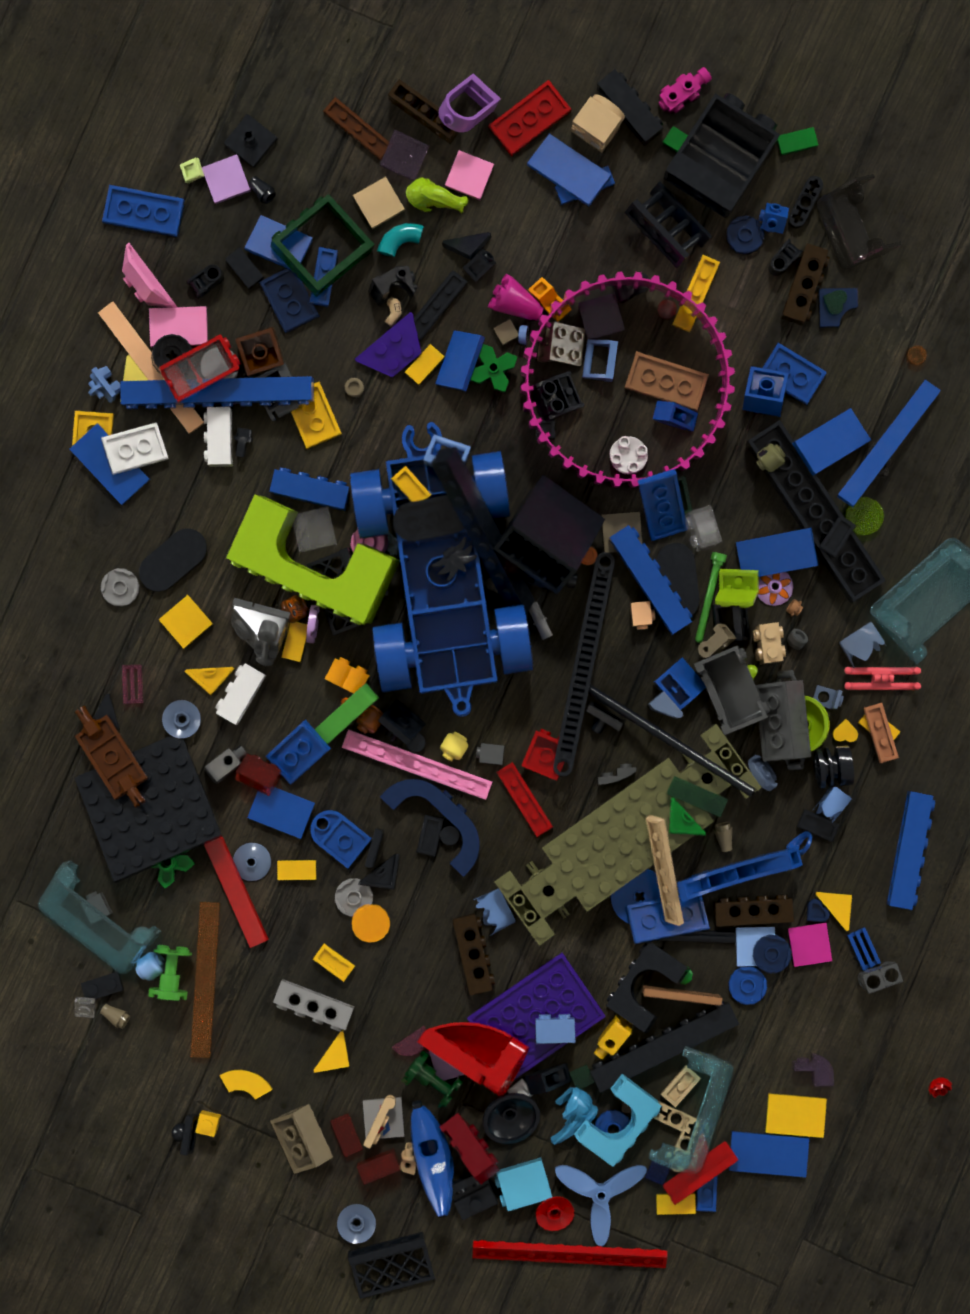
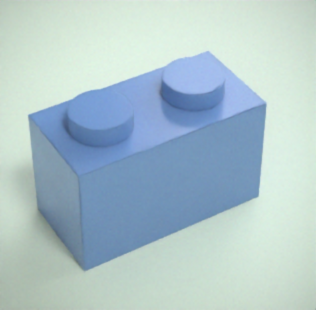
M541 1014L539 1018H535L536 1044L575 1043V1019L570 1017V1014H559V1017L551 1018L550 1014Z

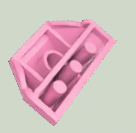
M126 244L122 272L125 275L123 280L129 288L133 286L137 292L134 294L140 302L145 301L149 306L177 307L131 244Z

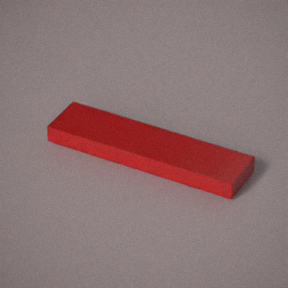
M512 762L497 771L498 776L536 837L553 828L514 763Z

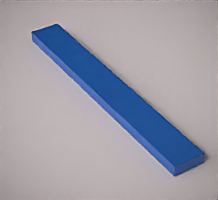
M924 380L839 492L838 498L853 508L941 390L927 380Z

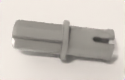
M534 602L529 612L534 621L533 625H536L542 640L553 636V633L546 622L547 617H544L538 603Z

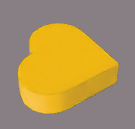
M845 719L833 730L832 736L838 742L844 740L854 742L858 738V732Z

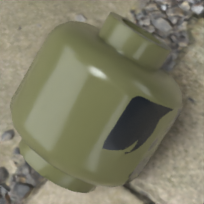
M770 443L758 451L757 457L759 460L756 463L762 471L766 469L769 472H774L784 464V457L786 455L778 444L773 445Z

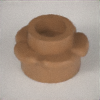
M796 599L791 601L786 609L790 617L800 614L803 606H801L802 601H797Z

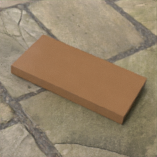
M636 351L625 389L662 401L675 402L688 409L697 411L709 374Z
M642 985L641 992L646 997L722 1005V997L719 994Z

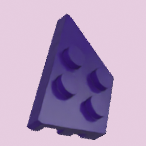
M413 313L407 314L357 356L355 360L390 377L398 374L422 354Z

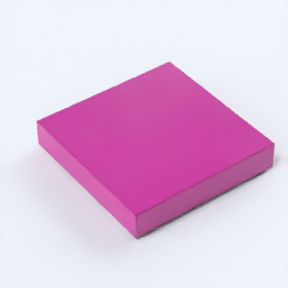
M826 922L788 928L794 967L832 961Z

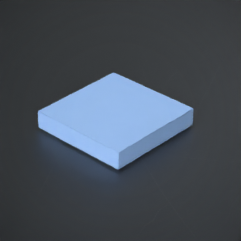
M735 927L736 966H757L752 956L753 947L761 937L769 934L775 935V927Z

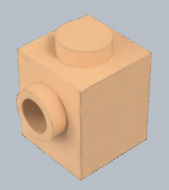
M650 601L630 603L632 627H637V630L648 629V625H652V621L655 620V611L651 609Z

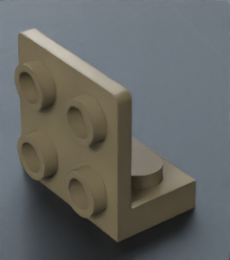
M550 322L552 324L549 329L545 327L540 333V337L543 340L539 343L537 361L542 363L556 361L581 366L585 329L558 322Z

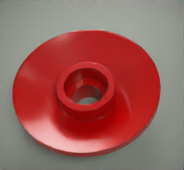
M563 1197L548 1198L541 1202L536 1210L538 1224L543 1229L549 1231H558L567 1227L574 1217L573 1205Z

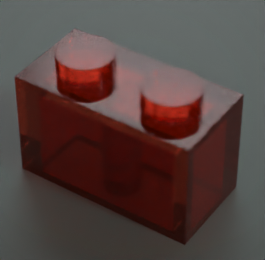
M247 753L236 771L235 780L270 796L280 779L281 770L275 764H268L262 761L260 757Z
M393 1148L359 1162L357 1168L365 1185L399 1171L401 1165Z

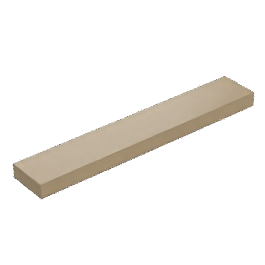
M650 815L646 817V823L665 922L680 926L684 921L665 819Z

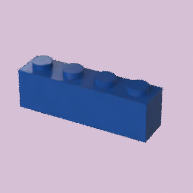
M280 467V470H274L269 491L271 494L338 510H346L350 487L347 486L346 482L336 480L335 483H331L325 477L317 476V479L309 477L310 474L299 472L297 475L291 473L290 469Z

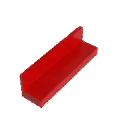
M724 1141L663 1184V1187L674 1205H676L739 1159L727 1142Z

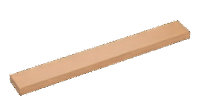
M111 302L99 311L98 314L147 379L164 380L162 374L157 372L152 364V352L116 304ZM176 405V408H170L189 434L204 424V421L194 408H183V405Z

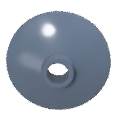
M177 700L169 704L164 710L162 723L167 733L171 736L188 738L198 730L201 723V715L193 703L186 700ZM181 716H185L186 721L184 723H181L179 721V718Z
M246 843L240 846L233 857L241 878L247 881L260 880L269 872L271 867V856L268 850L258 843ZM250 858L254 859L255 864L253 866H250L248 864V860Z
M352 1204L344 1208L339 1214L337 1228L342 1238L346 1241L356 1244L363 1243L373 1235L376 1228V1219L368 1207L361 1204ZM359 1219L361 1224L356 1226L353 1221Z

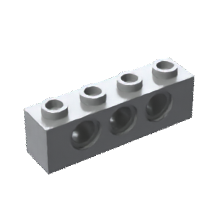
M284 979L281 980L273 1001L279 1009L285 1011L287 1009L294 1010V1014L305 1018L307 1015L313 1018V1022L321 1025L324 1022L331 1025L330 1028L340 1032L342 1029L346 1030L355 1007ZM293 994L298 995L300 1003L293 1004L290 1001V996ZM311 1001L316 1002L318 1010L311 1011L308 1008V1003ZM333 1008L337 1013L336 1017L329 1018L326 1015V1010Z

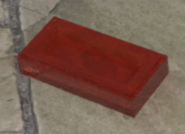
M349 1113L330 1120L345 1157L363 1150Z

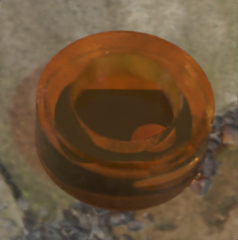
M913 346L908 350L906 357L910 364L917 366L926 360L927 353L923 347Z

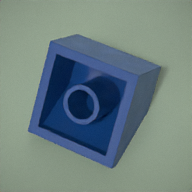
M751 366L742 410L780 417L789 373Z

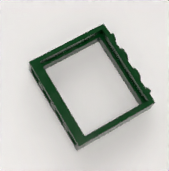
M328 194L324 198L322 196L318 198L312 208L303 210L296 221L294 219L286 225L285 230L276 232L271 238L270 247L317 297L371 253L375 244ZM327 206L362 245L319 281H316L282 242Z

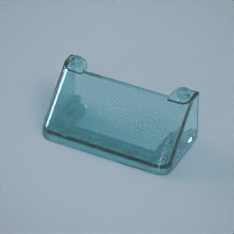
M956 538L945 540L874 603L870 609V613L877 623L916 665L927 655V649L923 643L970 602V548Z
M73 861L63 862L38 902L39 910L114 970L121 974L128 973L162 931L156 926H152L150 929L141 926L137 927L131 935L73 890L80 881L76 875V870L79 866Z
M685 1046L682 1056L686 1057L689 1061L687 1068L711 1076L687 1150L662 1143L661 1149H651L648 1159L671 1169L696 1174L704 1166L732 1080L734 1067L729 1061Z

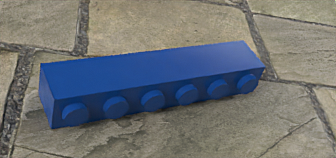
M628 525L609 537V541L670 634L673 635L691 623L692 620L690 618L693 616L687 607L683 608L680 604L682 599L676 591L673 593L669 587L671 582L667 576H662L659 572L661 567L655 559L652 560L648 555L650 550L646 544H641L638 540L640 535L637 530Z
M907 791L886 903L889 906L912 910L913 906L917 904L918 895H915L916 888L921 883V876H919L920 868H923L925 857H922L923 850L927 849L928 846L926 834L932 824V819H929L930 812H933L935 808V800H933L932 795Z

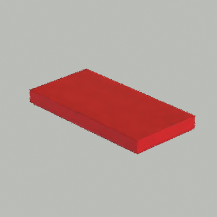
M547 80L489 124L488 127L512 157L570 113L572 109L552 83Z

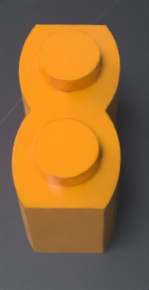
M342 657L339 660L335 658L325 680L354 694L366 684L369 675L366 674L368 670L360 666L354 668L349 665L350 661Z

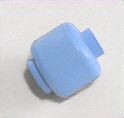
M148 952L138 959L137 967L135 968L136 973L141 979L152 981L164 972L165 960L160 954Z

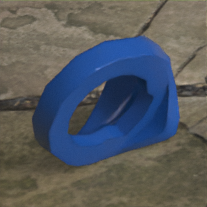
M809 832L799 834L787 844L786 848L798 847L801 856L809 849L813 837ZM808 837L805 847L799 850L803 840Z

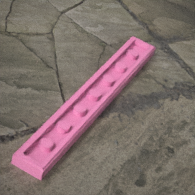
M351 730L347 731L342 745L344 749L485 800L492 785V781Z

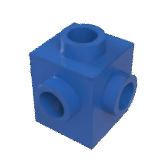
M766 203L765 210L761 209L759 221H762L761 229L767 232L783 234L789 208L776 203Z

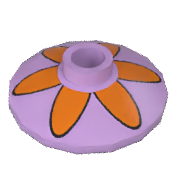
M782 572L759 577V593L757 596L762 602L767 605L777 606L788 601L793 591V582L788 573ZM773 583L778 584L777 590L772 589Z

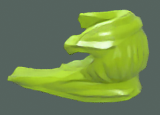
M428 178L416 179L406 190L408 201L414 207L424 212L432 210L427 207L435 206L437 208L459 210L460 213H463L464 206L468 203L466 196H455Z

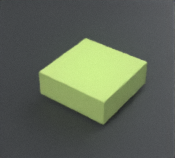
M193 158L180 164L185 183H191L204 177L199 158Z

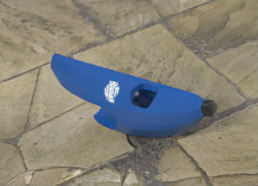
M421 1100L412 1102L413 1110L411 1114V1139L415 1162L424 1191L438 1218H444L448 1216L452 1203L453 1158L444 1132L440 1129L437 1119L430 1110L423 1106Z

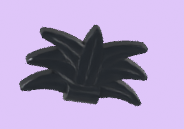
M466 537L456 547L450 546L442 553L444 555L443 558L431 565L432 567L444 566L438 574L450 572L447 578L448 581L454 577L458 569L466 572L464 564L471 562L477 557V555L469 556L473 545L463 550Z

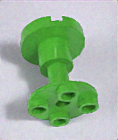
M157 945V949H153V952L167 954L165 973L160 974L159 987L149 988L148 996L153 998L156 994L158 999L180 1000L181 996L183 1000H187L188 991L178 989L180 975L176 974L178 955L190 956L192 952H189L187 947L177 946L176 950L170 949L167 945Z

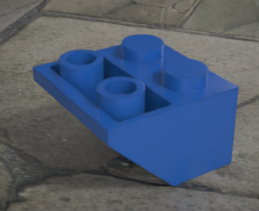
M683 657L653 682L661 692L664 691L680 710L706 688L704 682Z

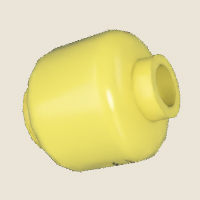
M458 732L448 733L440 746L443 752L442 756L449 761H453V759L460 760L468 748L467 738Z

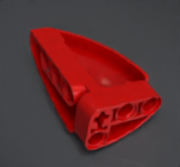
M468 1022L449 1023L429 1028L424 1031L418 1040V1043L478 1084H483L498 1096H503L508 1091L529 1050L527 1045L502 1030L479 1023Z

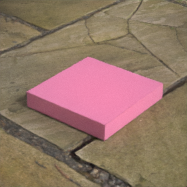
M459 150L445 187L481 200L494 164Z

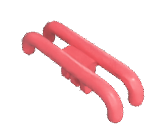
M846 667L844 669L847 675H871V683L846 682L844 684L846 690H919L921 688L919 682L891 683L894 682V675L920 674L921 669L919 667Z

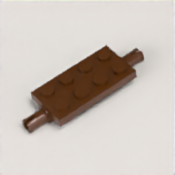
M86 706L80 707L81 711L77 709L75 714L82 722L83 729L75 735V738L113 798L117 800L127 794L134 807L140 806V803L143 804L146 800L142 797L137 786L149 778L110 717L105 715L101 719L96 720L92 718Z

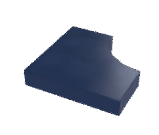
M857 288L818 290L819 328L839 327L843 314L858 307Z

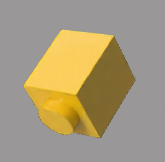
M202 1110L195 1133L215 1137L221 1114Z

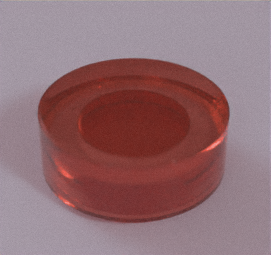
M671 300L661 301L657 308L658 315L665 320L673 318L677 311L676 304Z

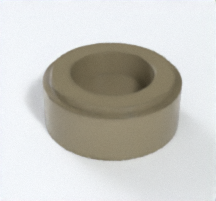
M351 378L345 383V391L348 396L357 398L362 395L364 385L360 379Z

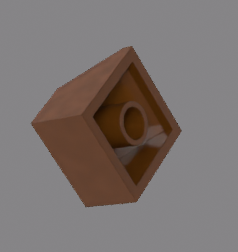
M274 327L235 339L247 376L284 365Z

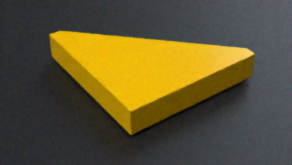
M235 668L186 669L184 672L212 695Z
M816 892L815 895L841 924L844 930L849 931L852 895Z
M344 1031L338 1034L315 1067L314 1073L350 1066Z

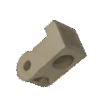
M717 624L713 628L715 634L708 641L700 643L698 652L702 657L708 658L721 653L737 639L726 624Z

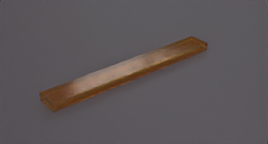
M200 902L190 1057H211L220 903Z

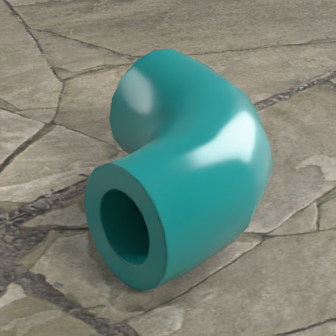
M404 223L393 227L384 234L378 245L377 252L385 256L395 257L396 251L403 243L413 242L419 244L424 226Z

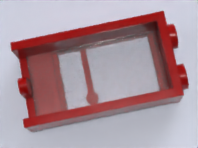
M220 334L159 367V371L177 403L239 371L238 365L241 363L236 354L232 355L229 348H231V345L226 337L223 338Z

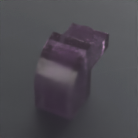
M811 1053V1061L806 1057L797 1058V1061H792V1069L794 1071H812V1084L814 1086H834L833 1068L823 1056Z

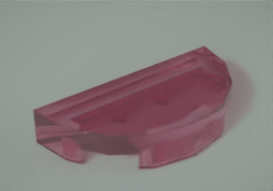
M422 1026L392 1046V1048L404 1056H412L419 1053L424 1048V1046L418 1043V1040L426 1031L425 1026Z

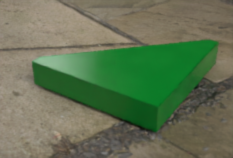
M671 797L669 833L706 835V832L678 801Z

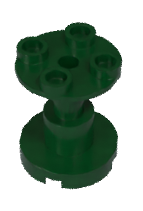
M422 1049L419 1057L415 1058L405 1073L407 1078L403 1077L401 1082L408 1086L414 1078L425 1087L429 1084L444 1095L437 1107H446L452 1098L449 1096L451 1092L457 1091L463 1082L460 1079L461 1076L458 1075L454 1082L449 1085L435 1075L436 1070L425 1063L429 1053Z

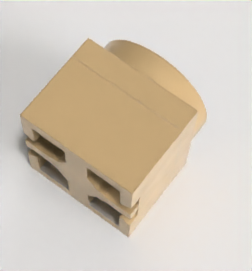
M595 94L587 100L574 118L571 132L602 153L620 129V124L624 120L625 115L613 102Z

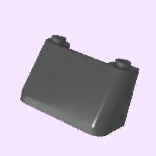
M738 645L694 664L697 672L703 675L701 679L704 681L718 714V719L722 720L721 729L724 735L768 717L767 713L770 712L767 702H762L745 662V659H747L744 648H739Z

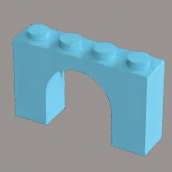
M624 1074L618 1078L610 1089L616 1097L630 1106L631 1119L629 1124L620 1132L606 1133L586 1119L574 1133L576 1139L612 1167L623 1159L626 1150L635 1144L638 1135L647 1129L650 1120L659 1114L662 1107L657 1099Z

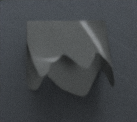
M885 961L879 967L869 968L858 974V982L868 994L903 982L897 963ZM890 968L896 969L899 975L898 979L894 982H889L885 978V972ZM871 975H877L880 978V985L870 988L867 985V978Z

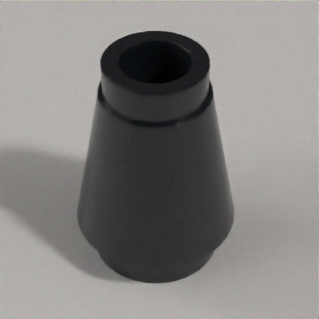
M254 176L248 184L261 202L268 204L275 198L276 192L274 188L257 176Z

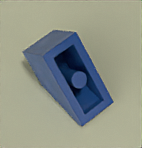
M657 401L653 420L676 428L694 431L698 413L675 402Z

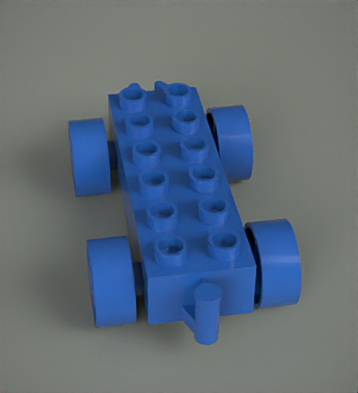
M429 422L427 424V432L431 440L434 434L442 437L438 426L434 422ZM411 425L406 426L402 434V444L407 453V458L386 461L390 488L383 489L379 469L350 473L354 510L360 539L389 535L387 514H395L400 506L411 502L391 480L405 466L432 495L430 498L447 495L433 467L424 464L423 460L428 447L421 449L414 445L413 438L415 432ZM436 443L432 455L436 456L442 445ZM501 451L472 455L474 471L472 478L493 519L510 517ZM465 528L455 534L414 542L407 541L397 534L412 642H405L402 623L373 627L375 653L382 692L412 688L409 668L416 667L421 694L445 690L453 703V712L460 717L467 716L471 711V703L469 701L473 686L497 683L495 655H501L504 674L533 670L524 605L494 609L497 629L490 630L479 555L475 547H472L469 556L477 555V557L471 562L464 564L466 572L458 569L457 573L449 581L447 578L450 572L438 574L444 566H431L443 558L444 555L442 553L450 546L456 547L464 537H466V543L463 550L473 545Z

